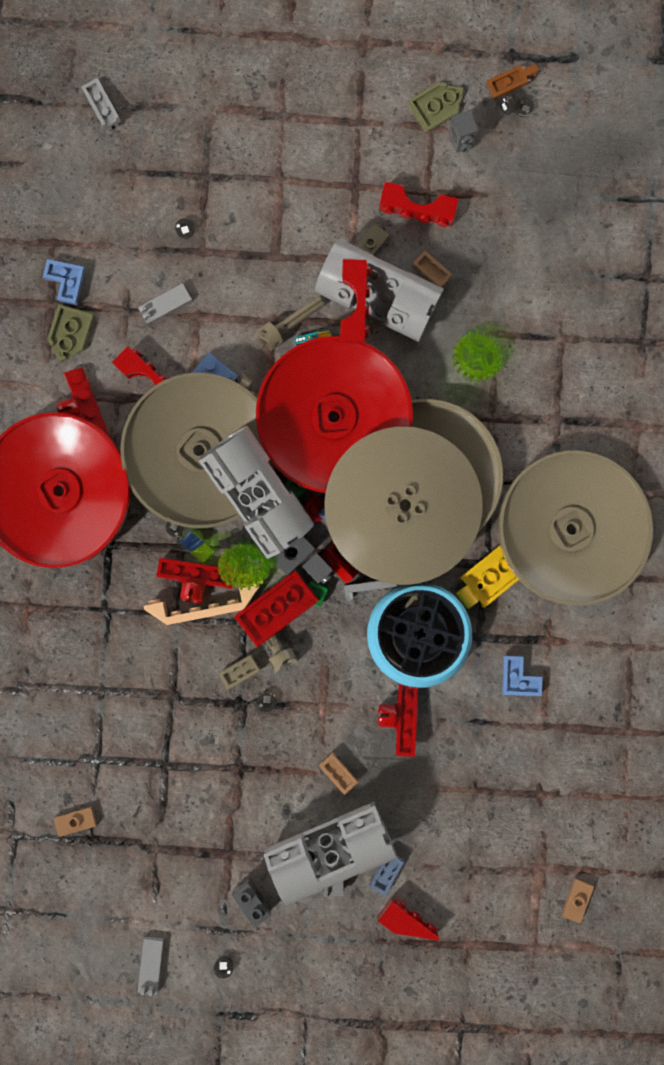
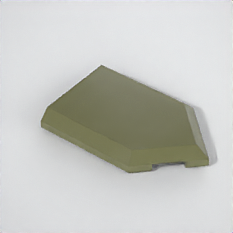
M438 82L407 101L410 110L424 132L428 133L451 119L453 115L459 113L464 87H453L446 85V83Z
M58 304L47 340L55 352L59 363L84 351L95 314Z

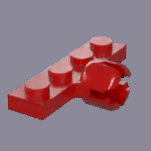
M83 367L64 372V377L72 397L58 402L57 412L74 415L92 422L109 436Z
M159 558L156 577L182 582L181 599L190 603L192 596L194 603H201L207 586L233 590L236 570Z
M400 683L398 685V702L396 704L379 705L378 714H389V717H378V725L380 727L396 729V756L415 757L418 688L405 686Z

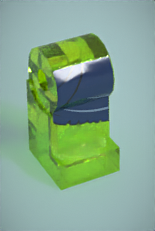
M189 529L178 540L202 564H205L216 552Z

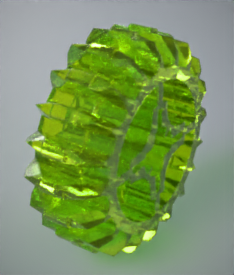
M476 331L474 336L471 332H468L467 337L463 335L461 341L456 342L457 347L453 348V352L456 354L452 355V359L458 361L454 362L453 366L460 367L456 371L457 373L464 372L462 378H466L469 375V381L472 382L473 378L476 377V382L479 383L481 377L484 381H487L488 376L493 378L495 376L494 372H499L498 366L503 364L499 359L503 358L504 354L498 353L502 350V346L496 347L499 341L495 340L493 342V335L487 338L486 331L483 332L482 336H480L479 331ZM472 343H480L485 345V347L478 348L475 344L472 345ZM465 347L470 355L466 362L463 359V349ZM489 351L492 354L491 366L487 364L488 361L486 359ZM482 354L481 358L473 360L475 355ZM477 365L480 369L483 368L484 370H473L470 367Z
M239 542L238 546L231 545L230 549L226 548L224 553H221L218 561V573L227 586L232 584L233 589L239 587L242 591L243 588L247 587L250 590L251 586L257 588L258 583L263 584L264 579L268 578L270 559L265 557L260 548H256L255 543L249 546L248 542L245 545H241Z

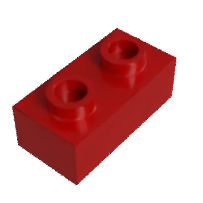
M335 544L321 555L323 560L346 584L360 573L342 556Z

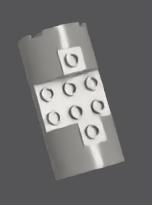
M338 239L329 252L319 274L315 293L349 309L351 307L356 308L357 299L354 291L348 285L342 283L343 259L367 260V266H371L370 278L366 280V286H370V297L366 298V306H369V315L385 322L384 326L419 342L444 288L415 274L397 268L342 239Z
M248 426L231 434L198 459L221 494L225 493L244 520L243 525L267 559L281 553L289 547V544L297 538L303 537L313 527L314 523L294 493L287 491L268 463L270 458Z
M371 802L264 849V858L268 871L285 906H289L358 874H363L397 859L391 838L375 802Z

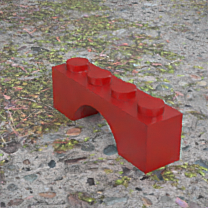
M385 181L379 210L389 215L393 213L399 214L406 219L416 218L423 223H437L440 227H452L459 199L440 194L434 202L427 205H419L408 199L403 185Z
M343 259L342 283L348 285L354 291L357 299L355 311L348 318L340 322V342L364 343L365 338H368L369 326H365V318H369V306H366V298L370 297V286H366V280L370 278L371 266H367V260Z
M127 346L112 361L113 365L128 379L143 376L151 379L154 385L167 379L163 374L159 376L154 372L156 368L149 361L145 363L141 359L143 355L135 348L131 350Z

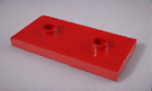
M295 570L236 614L234 618L258 648L319 602V599Z

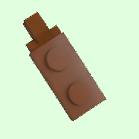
M536 64L528 68L525 65H519L487 80L486 85L493 100L528 85L532 81L531 79L538 75L539 69Z

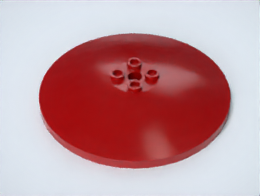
M327 336L308 340L282 355L264 378L256 404L257 432L270 461L292 482L321 493H326L328 481L337 462L357 441L386 428L412 427L413 408L409 389L394 363L375 347L365 342L342 343L340 342V336ZM337 412L339 420L331 422L328 418L329 413Z
M51 412L33 415L20 420L0 435V545L17 559L44 568H63L78 565L95 557L109 546L119 533L126 519L131 492L126 469L124 468L123 471L121 452L114 441L92 422L65 413ZM60 485L64 488L62 496H58L56 493V489Z

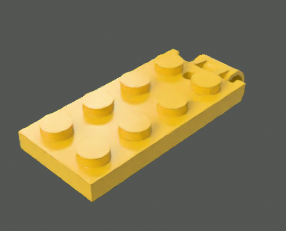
M500 545L459 578L466 586L455 595L467 609L471 608L478 601H480L482 608H485L518 581V578L508 566ZM479 583L482 584L481 589L478 588Z

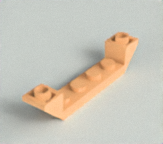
M254 580L243 582V586L239 587L241 603L236 599L227 601L225 606H220L219 603L208 605L209 609L201 610V607L190 608V613L182 614V610L170 612L171 616L168 617L166 602H160V599L148 601L149 605H145L144 610L166 625L241 611L248 606L259 590L260 585L259 583L255 584Z

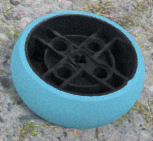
M422 582L396 587L380 599L369 619L367 641L373 660L384 674L405 686L424 688L447 681L461 669L471 649L472 627L464 606L452 593L440 586ZM421 596L419 606L409 607L399 613L397 617L386 615L397 602L408 597ZM439 602L454 617L458 636L449 633L444 618L436 611ZM426 610L430 614L428 621H423L420 618L421 611ZM403 624L406 627V632L404 634L397 633L396 625ZM422 630V634H425V636L418 640L415 632ZM381 633L391 636L394 649L403 658L401 668L396 666L386 655L382 646ZM435 635L442 636V645H436L434 643L433 639ZM411 648L418 649L419 657L417 659L410 657L409 651ZM443 652L453 654L452 658L440 669L430 673L419 674L421 664L434 661Z

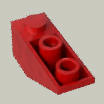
M390 897L377 915L378 922L394 934L437 941L440 939L436 926L430 922L425 923L421 920L422 916L414 910L412 912L405 908L406 904L398 898L395 900Z

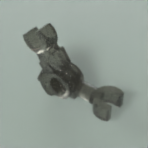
M244 525L238 536L219 541L221 549L238 543L257 546Z

